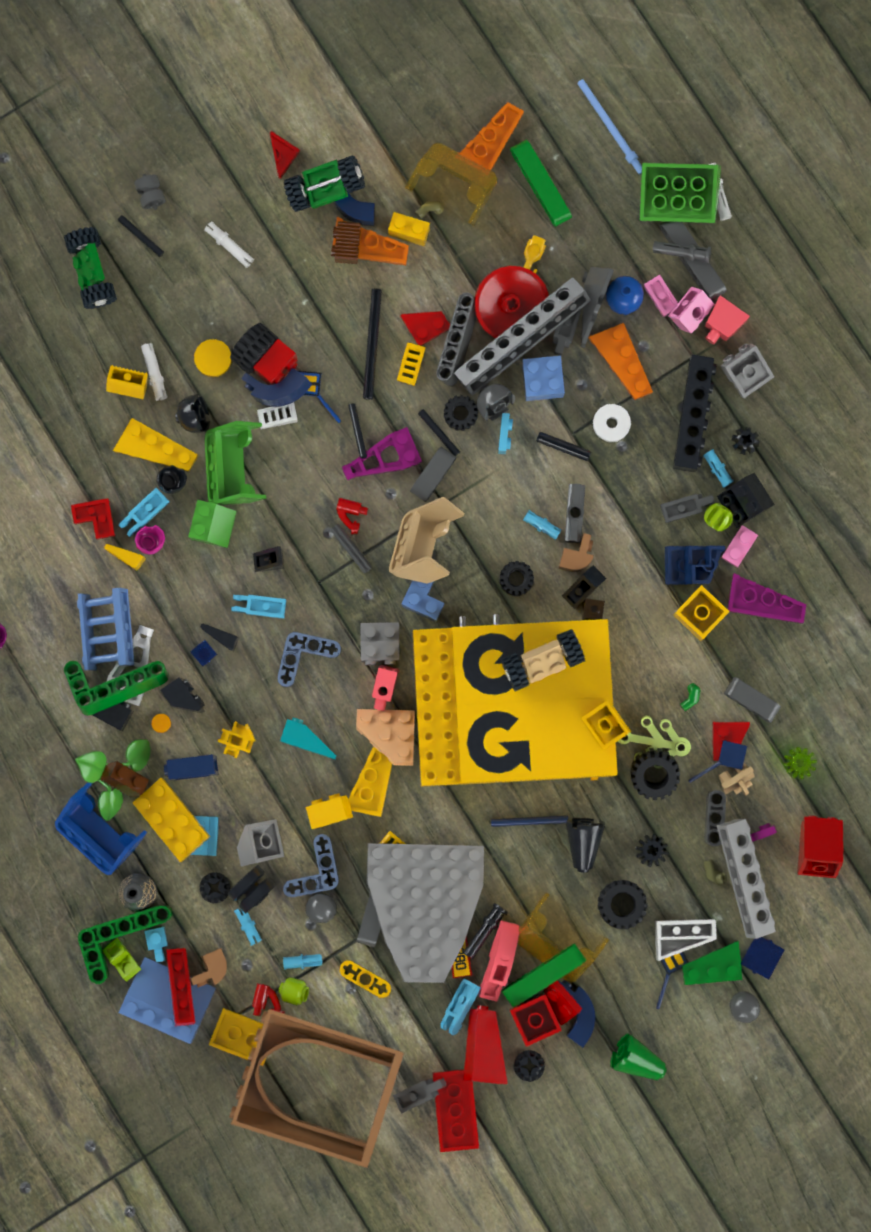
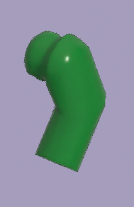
M695 683L688 685L689 696L680 703L684 711H687L699 702L701 690Z

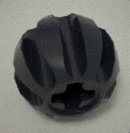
M746 427L745 431L739 428L736 430L737 435H732L731 441L736 442L732 447L734 450L740 449V454L745 455L746 451L752 454L755 452L754 447H759L760 441L755 439L759 435L757 432L751 433L750 427ZM747 438L748 442L743 444V440Z

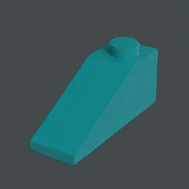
M295 717L292 720L287 719L280 739L281 742L336 760L337 756L303 724V720Z

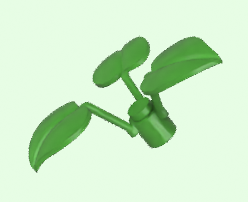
M137 739L130 743L126 750V760L128 762L122 764L127 767L130 766L135 772L142 770L150 757L149 741L147 739ZM100 751L88 752L76 758L75 761L86 782L93 783L98 781L106 787L107 791H103L99 795L98 808L102 818L108 821L120 810L123 803V795L117 788L111 789L107 783L101 781V776L108 764L106 763L105 754Z

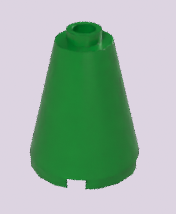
M627 1033L621 1037L616 1045L619 1047L617 1053L613 1051L610 1067L612 1069L652 1080H659L665 1076L667 1071L665 1062L633 1035Z

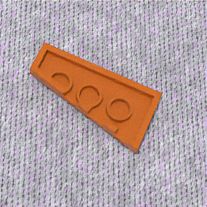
M507 102L491 121L479 131V134L456 155L455 160L488 177L523 116L524 111Z
M337 217V219H336V226H335V227H337L338 221H340V222H347V221H344L342 218ZM361 227L358 259L406 266L409 245ZM336 238L333 239V245H336Z
M624 323L588 338L634 400L653 393Z

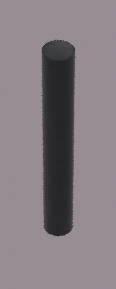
M123 215L118 218V221L158 257L164 254L160 247Z
M352 403L348 405L359 456L360 459H364L367 457L356 404Z
M422 409L418 415L454 456H457L460 453L459 449L427 412Z

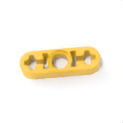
M346 960L341 964L340 973L346 979L379 998H385L390 994L391 985L388 981L351 960ZM344 965H353L352 969L356 972L358 968L362 970L357 975L356 980L352 978L355 976L353 973L345 974ZM364 973L371 976V982L367 985L360 982V976ZM374 978L378 979L376 984L380 986L383 983L386 984V989L388 990L386 993L379 994V989L375 986L373 990L369 988L373 984Z

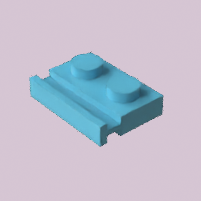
M194 816L211 837L191 855L217 856L219 817Z

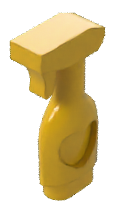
M533 235L532 239L528 240L524 250L526 258L524 268L530 270L533 263L540 260L546 247L544 245L545 239Z

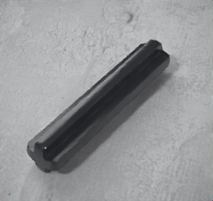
M540 432L536 439L538 443L588 461L591 455V451L543 432Z

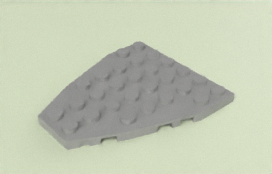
M368 843L367 885L376 908L385 943L394 958V962L404 982L444 983L464 944L483 888L484 846Z

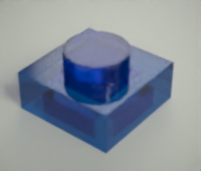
M206 640L190 651L202 667L218 655Z

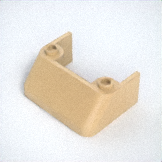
M445 497L407 512L401 521L389 572L396 577L426 584L448 576L450 572L432 559L436 538L446 535L449 531L450 522L463 517L465 513Z

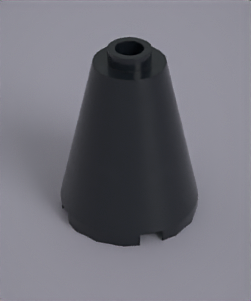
M572 818V822L568 819L566 821L573 867L578 872L587 873L590 869H593L604 832L605 822L599 820V823H594L592 818Z

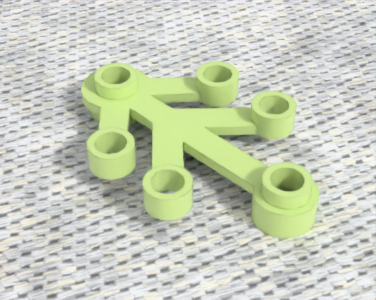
M648 715L641 718V724L644 728L648 729L653 737L631 734L630 732L627 734L628 738L626 740H618L621 744L635 742L651 745L645 749L646 752L650 751L649 748H654V750L668 748L670 749L668 752L673 757L675 755L685 756L691 749L689 740L677 735L669 719L661 720L660 728L668 733L672 741L664 740L654 726L652 718ZM644 719H649L650 723L646 725L643 721ZM668 722L669 727L663 728L662 724ZM683 744L685 748L679 750L678 745ZM638 752V753H636V754L634 755V761L636 760L635 757H636L638 754L641 755L642 752ZM653 765L655 768H662V766Z

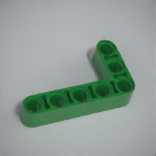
M69 661L64 666V673L75 702L82 714L86 716L93 715L159 687L169 679L165 665L160 661H154L90 688L79 662Z
M161 905L82 930L78 935V941L91 982L101 984L109 977L101 942L165 923L172 918L171 908ZM161 908L165 909L168 914L164 920L158 916V911ZM142 914L147 915L149 918L147 925H142L139 921ZM123 920H127L130 923L128 931H124L121 928ZM104 926H108L111 929L109 937L104 936L102 933ZM86 932H90L93 936L90 943L84 940L83 936ZM91 951L97 952L98 959L96 961L90 960L89 953ZM97 969L104 973L102 980L95 978L94 973Z

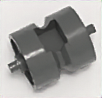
M143 174V177L134 182L138 194L142 195L140 198L142 208H154V210H157L158 206L166 202L162 190L158 189L160 186L158 176H146V174Z

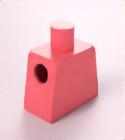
M720 295L705 324V327L710 330L705 339L713 345L719 337L727 341L747 322L750 316Z
M385 665L379 666L372 697L376 698L374 709L385 711L387 701L391 702L399 669ZM381 687H386L387 693H382L380 691Z

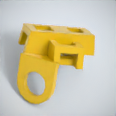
M235 721L231 731L222 728L221 738L217 742L226 745L223 754L238 758L240 751L250 753L253 742L256 739L248 723L244 726Z

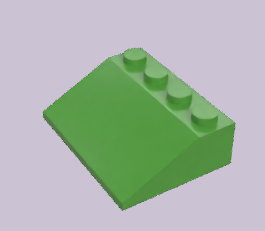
M642 163L640 221L715 223L721 166Z

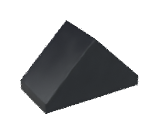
M281 546L253 553L255 572L285 569Z

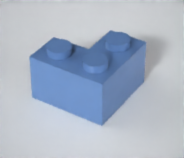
M412 581L401 605L412 612L437 622L444 603L428 596L435 581L428 584Z

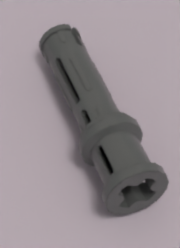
M654 241L653 253L685 257L690 261H705L707 264L710 262L712 251L710 246L704 248L697 247L696 244L684 246Z

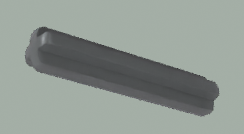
M339 524L335 525L331 529L334 536L363 573L370 571L372 568L371 564Z

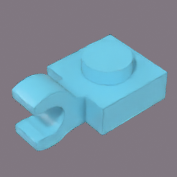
M160 927L144 931L148 950L154 949L156 962L165 961L163 947L168 946L165 928Z

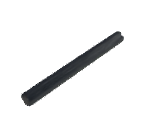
M373 288L371 291L363 399L372 400L374 393L382 290L378 288Z

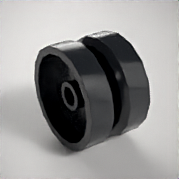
M256 865L227 893L233 901L239 900L243 895L246 896L239 904V908L245 914L253 907H257L277 885L270 877L264 879L260 884L258 883L265 873L259 865Z

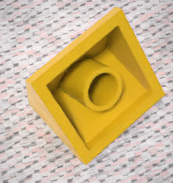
M609 699L582 717V720L603 750L631 732Z

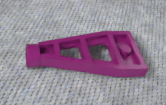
M405 427L389 434L367 450L366 458L360 459L359 456L350 464L342 466V470L348 481L355 477L406 470L422 463V460L408 428ZM388 446H394L399 459L396 462L385 463L380 456L381 452ZM373 455L376 456L379 466L366 469L363 461Z

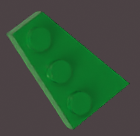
M737 940L714 952L683 964L684 985L743 980L739 941Z

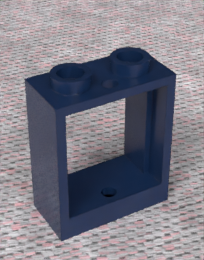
M213 754L166 760L167 765H164V774L168 777V780L172 781L219 775L217 756Z

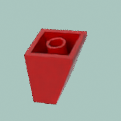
M814 815L804 816L800 831L797 875L836 878L843 865V820H838L834 817L818 818Z

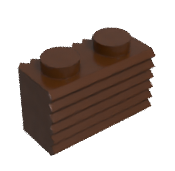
M338 221L337 227H334L333 238H336V245H332L331 256L334 257L336 263L358 264L361 223Z
M119 761L108 763L101 776V781L104 780V783L107 782V784L117 788L126 796L129 795L130 798L142 795L149 779Z

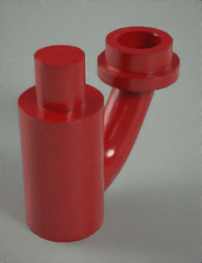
M339 498L336 510L340 520L351 530L352 535L358 534L360 523H357L355 520L352 523L346 513L359 516V514L367 515L368 508L363 507L362 503Z
M257 983L252 1007H255L253 1015L261 1016L262 1009L266 1008L268 997L274 1006L271 1010L285 1014V1011L281 1009L276 992L269 985Z

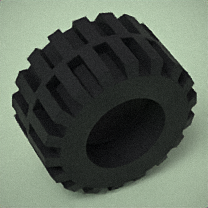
M258 323L252 326L239 339L231 352L230 359L247 374L255 372L253 367L279 338L262 323Z
M649 748L650 751H641L642 754H638L635 757L636 760L632 762V768L630 769L631 779L638 794H643L646 799L652 797L653 800H657L658 797H661L662 800L665 799V795L671 796L672 791H676L677 784L680 782V771L675 758L668 751L665 750L663 752L661 748L657 750ZM653 765L662 766L667 771L665 778L657 783L649 782L644 778L645 770Z
M618 880L607 884L601 890V894L598 897L597 907L601 918L607 924L617 929H629L637 926L647 913L646 908H648V904L646 902L647 897L643 893L644 891L637 884L627 880ZM618 893H626L633 899V910L626 916L616 915L611 908V901Z

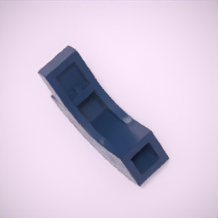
M348 191V197L334 202L339 212L351 222L361 223L363 226H374L375 203L357 201L350 196Z
M294 368L290 370L281 382L274 385L262 384L247 373L241 378L246 384L244 387L251 392V395L257 402L272 407L285 406L297 401L312 385L307 377Z
M566 980L559 981L582 1008L576 1016L575 1023L566 1035L583 1048L590 1039L595 1025V1011L592 1001L579 985L572 991L573 986Z

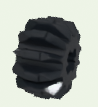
M656 834L652 835L651 841L649 836L645 835L646 843L639 839L638 842L643 846H636L635 849L642 852L636 855L637 858L644 857L641 860V864L648 860V867H651L653 861L656 866H659L658 859L662 862L666 861L661 855L669 854L668 851H663L662 849L668 847V844L660 845L663 841L662 837L656 842ZM650 845L657 849V852H654L656 853L654 856L647 853Z

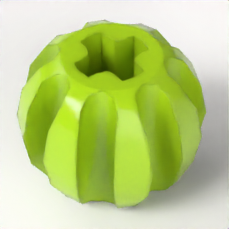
M714 503L706 509L704 520L711 528L717 531H724L731 525L733 514L725 506Z

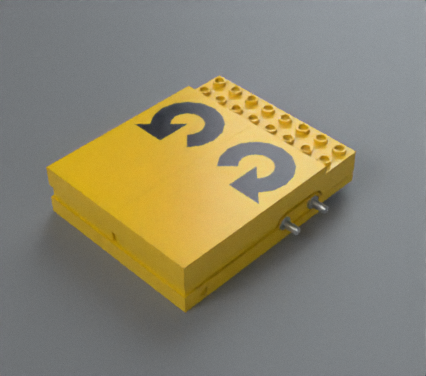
M494 614L493 625L466 626V617L463 616L464 627H462V616H460V627L413 630L421 787L590 778L591 781L598 780V777L618 775L616 742L603 750L582 720L583 716L608 699L613 705L608 619L500 625V616L497 614L496 625V614ZM572 629L583 650L585 662L570 667L565 660V656H563L566 669L549 675L540 681L533 683L529 681V686L514 691L506 676L501 659L516 653L523 665L522 654L555 641L558 634Z

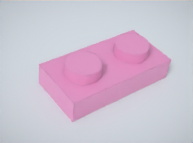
M660 275L643 285L663 318L670 314L678 304Z
M742 525L721 558L738 568L758 535Z

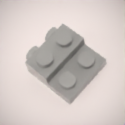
M752 344L742 345L738 349L739 353L734 356L733 354L728 355L723 359L724 363L720 365L728 380L734 384L741 398L747 397L775 377L757 346Z
M399 622L360 623L361 662H365V665H376V662H384V665H395L396 661H400Z

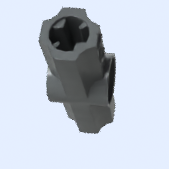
M569 484L565 542L581 543L585 485ZM572 509H577L580 512L578 518H573L570 515Z

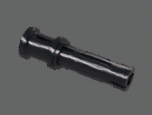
M496 903L492 905L493 909L489 915L483 918V925L465 951H463L472 960L493 929H498L499 922L504 915L508 914L505 909Z

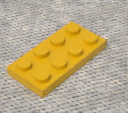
M164 778L157 780L133 802L134 806L179 862H183L211 837Z

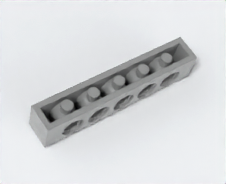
M734 819L717 825L746 938L757 939L776 932L774 927L775 921L771 916L769 908L770 902L766 897L764 889L765 883L761 878L759 870L760 864L755 855V845L749 833V824L746 819Z

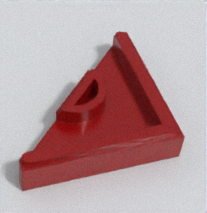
M271 131L270 138L278 178L281 179L300 153V149Z

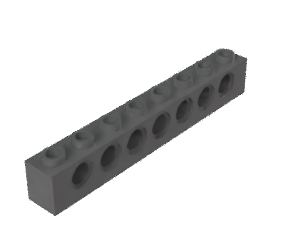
M573 277L565 282L559 289L550 294L544 301L535 306L529 313L520 318L514 325L505 330L464 365L460 366L454 372L459 382L473 396L588 304L591 300L586 290Z

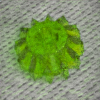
M796 747V752L793 749L789 750L791 756L785 755L784 758L789 760V762L783 763V766H790L786 773L789 774L793 771L792 778H796L799 774L801 780L804 779V773L807 777H810L811 773L809 770H816L811 764L817 763V760L810 759L814 756V753L812 752L807 755L808 748H804L801 752V748ZM803 759L804 766L797 767L796 760Z

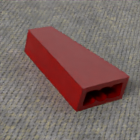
M477 1006V1009H470L463 1080L507 1085L496 1011L489 1010L488 1006Z

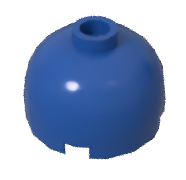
M631 276L618 277L607 288L606 301L611 310L618 314L628 315L638 310L643 302L644 292L642 285Z

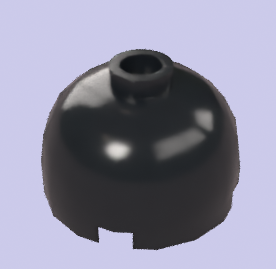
M199 394L184 398L179 403L175 413L177 423L184 430L191 433L205 432L210 426V421L206 422L205 414L209 415L207 404L202 396L198 397Z

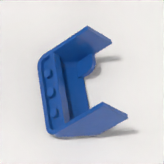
M87 782L69 799L55 821V827L61 835L106 875H111L138 847L147 832L144 830L138 837L129 832H125L120 836L93 811L96 806L95 799L87 793L93 783Z

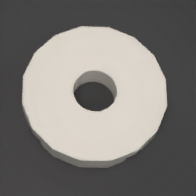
M607 404L601 407L595 413L593 419V429L596 435L607 442H617L623 439L628 434L631 426L628 412L622 406L616 404ZM613 418L617 421V426L609 428L606 421Z

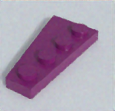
M733 573L727 608L730 612L799 624L804 623L807 604Z

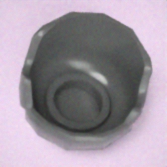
M315 894L308 899L305 912L310 920L317 923H327L337 913V905L331 896Z
M748 991L738 992L733 995L729 1006L734 1018L741 1023H751L756 1020L760 1013V1005L757 998Z

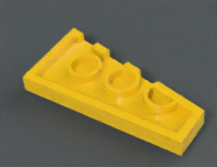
M131 418L113 449L114 452L141 458L165 466L174 465L187 472L191 470L198 458V454Z
M374 746L348 800L351 811L382 817L392 763Z

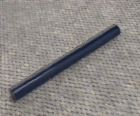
M568 815L491 819V827L566 823Z

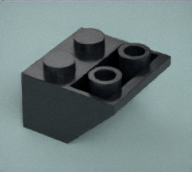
M755 472L742 478L717 496L720 503L732 512V522L736 528H739L775 505Z
M178 677L160 690L169 704L176 709L197 713L205 712L203 706H205L204 702L198 695L192 693L194 688L187 679Z

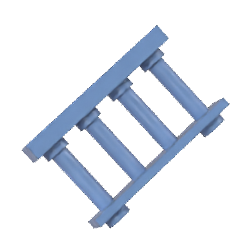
M113 588L112 596L91 599L89 594H78L77 607L80 614L83 649L82 664L84 670L96 671V664L118 661L120 666L135 665L128 589ZM114 605L113 615L92 618V606ZM115 623V634L94 637V625ZM117 642V653L95 655L96 644Z

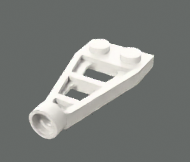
M139 625L138 631L132 639L133 649L135 647L143 649L142 661L140 663L134 662L135 665L133 666L136 668L148 664L150 640L154 632L153 629ZM143 634V635H146L147 637H146V638H142L140 635ZM117 662L110 672L107 681L119 677L126 666H120L119 662ZM144 693L125 702L140 706Z

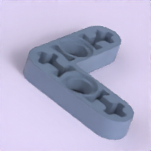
M298 632L290 633L285 642L278 672V682L283 687H290L294 684L302 652L336 658L341 653L340 644L334 640ZM298 636V640L304 641V637L307 638L305 649H302L303 645L299 643L296 646H292L293 644L290 642V639ZM311 640L319 642V648L315 651L310 650L308 647ZM322 642H326V647H331L334 644L338 651L331 655L329 650L324 649V653H320ZM289 654H293L296 657V662L293 665H288L285 662V658ZM283 666L290 669L295 668L294 672H289V677L292 680L288 681L287 684H284V680L281 679L282 676L286 675L287 671L283 670Z
M319 834L314 839L319 874L287 881L283 886L286 896L298 897L336 888L339 878L332 843L327 835ZM320 837H323L324 840L328 841V844H325V850L330 849V853H323L319 856L318 851H322V847L317 845V842L320 841ZM328 856L331 858L332 863L329 867L321 865L322 857ZM334 868V872H330L331 878H335V882H333V886H329L328 883L325 884V880L328 878L327 873L323 875L322 870ZM313 879L316 881L317 886L314 890L306 888L307 880ZM298 881H303L304 893H301V889L295 890V894H291L290 891L287 892L290 883H293V886L300 885Z

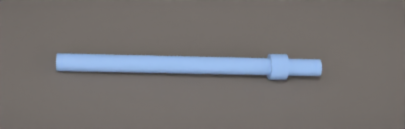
M584 79L580 80L577 84L626 155L625 158L628 163L632 164L637 173L641 175L642 165L638 161L639 157L635 151L630 149Z

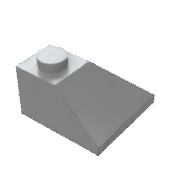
M276 819L245 825L237 846L241 867L285 857Z

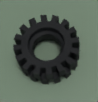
M456 395L454 398H450L444 408L445 422L449 427L454 428L456 431H465V429H470L472 425L474 426L478 417V408L475 401L471 400L469 396L464 397V395L458 397ZM458 406L465 407L468 410L467 418L463 420L456 419L453 414L454 409Z
M519 561L509 562V564L505 565L499 577L502 590L511 596L525 595L530 591L534 582L533 571L530 569V566L526 565L525 562ZM515 571L522 573L524 576V582L519 586H514L509 581L510 574Z

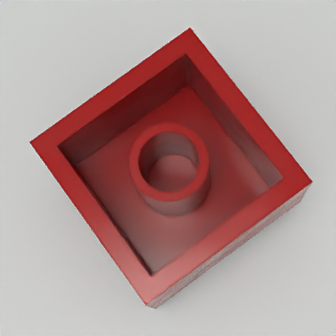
M277 339L253 368L256 376L267 385H274L281 382L292 368L296 369L298 359L292 349Z
M545 993L509 1009L526 1047L562 1031Z

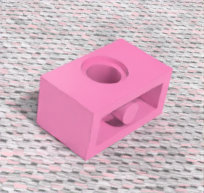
M691 287L668 316L681 330L692 333L698 328L704 317L710 313L715 304L703 290Z

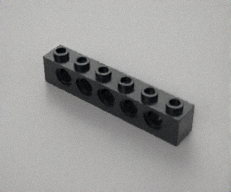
M693 354L690 357L673 469L696 472L697 468H701L702 457L699 456L700 449H704L705 438H702L703 430L706 431L708 426V419H705L706 412L710 411L711 406L708 396L712 394L714 387L711 377L715 375L717 364H714V358ZM703 373L706 380H698L696 374ZM699 391L702 393L703 398L696 399L693 393ZM691 410L699 411L700 417H692ZM694 428L697 431V436H690L688 429ZM692 447L694 454H686L685 448Z

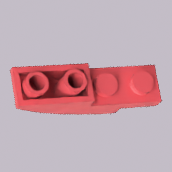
M500 921L488 955L490 961L480 986L479 997L497 1002L502 987H506L518 942L520 928L518 924Z

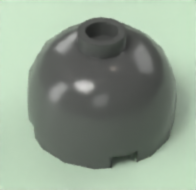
M486 385L480 390L477 408L486 421H488V418L493 421L509 410L507 406L510 403L514 404L515 396L504 385Z

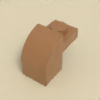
M583 534L579 551L564 548L559 569L579 572L590 565L594 555L587 554V551L591 552L593 541L590 540L591 535Z
M221 948L201 956L207 971L191 977L190 983L192 986L197 985L199 988L208 984V979L211 980L212 985H216L224 978L227 963Z

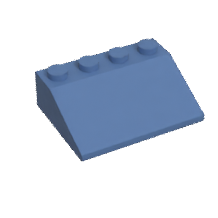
M145 957L140 966L142 970L136 974L119 1013L191 1044L216 988L209 984L199 988L197 985H191L195 1024L175 1026L168 967Z

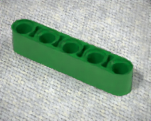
M526 139L510 148L514 160L554 227L571 219L570 210L530 142Z
M574 943L510 983L501 992L510 1005L515 1007L573 971L587 959Z

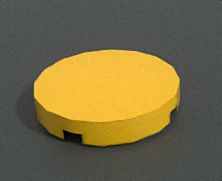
M209 339L197 347L194 353V362L197 369L203 375L219 377L227 372L232 364L230 359L231 352L224 342L217 339Z

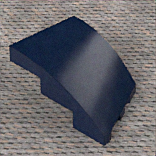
M665 546V585L710 584L713 572L719 564V558L722 552L725 551V546Z

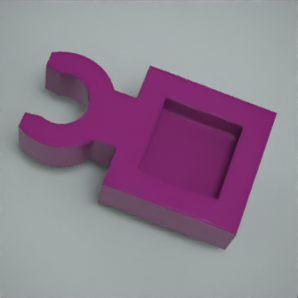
M770 823L759 826L760 830L751 833L750 836L752 842L773 835L778 830L775 824L771 826Z

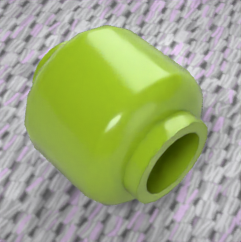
M290 977L280 984L279 994H281L282 1001L298 1006L302 1002H306L309 995V987H307L306 982Z

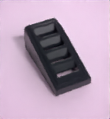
M201 624L200 627L203 631L234 652L239 640L237 636L207 624Z

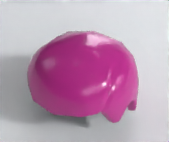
M157 525L153 527L144 526L137 532L135 537L136 548L144 554L157 553L162 549L165 542L164 531Z

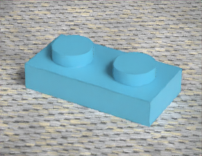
M502 413L498 454H506V449H510L511 446L508 430L512 431L513 419H509V413Z

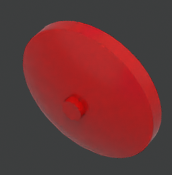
M520 266L500 267L490 272L479 284L474 298L475 315L484 331L493 338H497L535 306L544 301L549 296V293L542 279L533 271Z

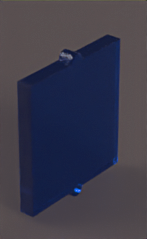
M763 937L753 939L741 961V965L752 970L753 974L757 973L769 980L785 949L774 944L772 940L768 941Z

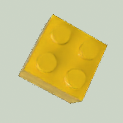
M701 585L673 616L695 637L702 641L730 611Z

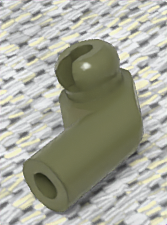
M427 201L415 211V214L421 219L428 212L432 211L439 215L444 211V208L439 201Z
M713 860L703 862L706 877L709 881L717 885L726 883L727 875L715 870Z

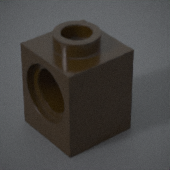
M585 599L582 620L603 619L605 601Z

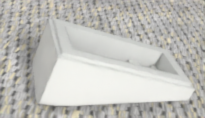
M294 402L285 406L257 410L259 423H262L261 429L298 422ZM286 409L290 410L291 417L287 418ZM280 410H282L283 418H284V419H281V420H280L279 412H278V411H280ZM271 412H275L276 421H272ZM265 413H267V415H268L269 423H265V420H264V414H265Z

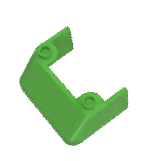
M234 421L209 429L206 432L204 440L207 496L210 503L218 505L245 504L266 499V495L255 494L251 484H245L243 448L247 447L252 441L251 430L262 427V423Z

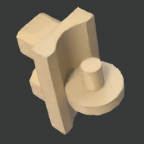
M745 763L742 770L734 768L737 772V775L731 777L728 771L719 775L725 795L731 791H734L736 795L740 792H743L745 796L748 795L749 791L747 788L753 785L750 780L755 777L752 767H748Z

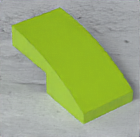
M118 938L102 950L126 982L142 970Z

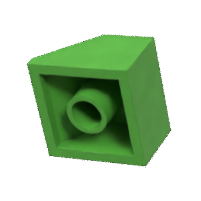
M197 500L188 537L190 540L228 548L237 511L218 504Z

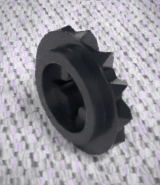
M209 873L200 882V894L207 902L220 903L228 897L227 893L230 891V882L221 873ZM220 881L218 889L221 892V894L216 891L209 894L211 892V887L208 884V882L210 884H216Z
M526 1050L515 1058L514 1071L521 1080L532 1082L538 1080L543 1075L545 1062L538 1052ZM528 1058H530L532 1064L538 1065V1067L532 1068L531 1074H529L527 1068L521 1067L527 1064Z

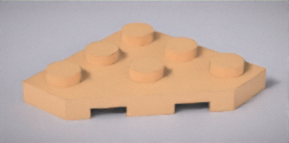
M357 709L356 730L370 740V743L379 752H382L393 765L413 766L415 710L381 711Z

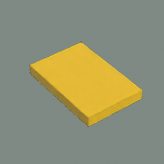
M223 1008L209 1045L248 1060L252 1047L256 1048L258 1043L254 1041L259 1028H263L264 1024ZM266 1058L260 1064L261 1066H264Z

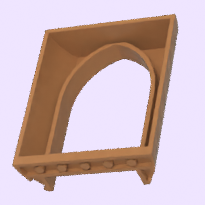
M268 1009V1012L264 1011L260 1021L264 1023L263 1028L258 1029L254 1040L258 1042L256 1048L252 1047L248 1058L251 1061L250 1067L246 1066L242 1076V1080H245L244 1086L240 1085L235 1099H239L237 1107H232L229 1118L233 1119L231 1124L368 1168L404 1053L270 1009ZM296 1043H313L390 1067L367 1141L297 1119L282 1111L267 1095L260 1078L259 1065L267 1056L279 1048Z

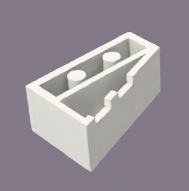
M715 919L655 921L656 960L658 961L716 940Z

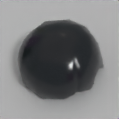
M170 465L163 467L158 472L156 482L161 491L167 494H175L185 487L187 476L184 469Z

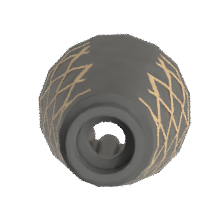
M141 873L127 876L119 886L118 896L120 902L126 909L133 912L149 909L157 898L156 883L149 876ZM132 889L137 892L135 897L129 894Z

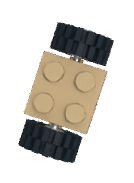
M570 629L558 634L557 640L522 654L523 665L516 653L502 658L501 663L513 690L518 691L529 686V681L530 683L540 681L549 675L566 669L563 656H565V660L570 667L585 662V656L575 633Z

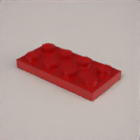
M464 1069L433 1072L434 1082L444 1078L447 1086L438 1089L439 1095L435 1097L440 1152L479 1149L473 1081L463 1080Z

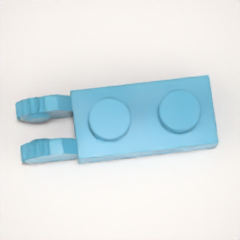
M155 488L128 513L129 515L119 526L124 528L134 519L137 524L127 532V535L131 537L154 518L170 501Z
M233 595V599L236 601H247L246 608L234 606L231 608L233 612L281 619L285 617L286 599L255 595Z
M465 978L462 980L445 1011L446 1014L440 1025L441 1029H449V1033L452 1035L458 1034L462 1027V1022L481 987Z

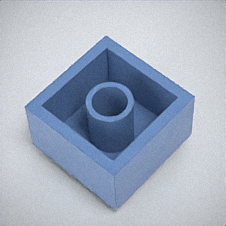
M561 356L523 359L522 370L526 401L564 397Z

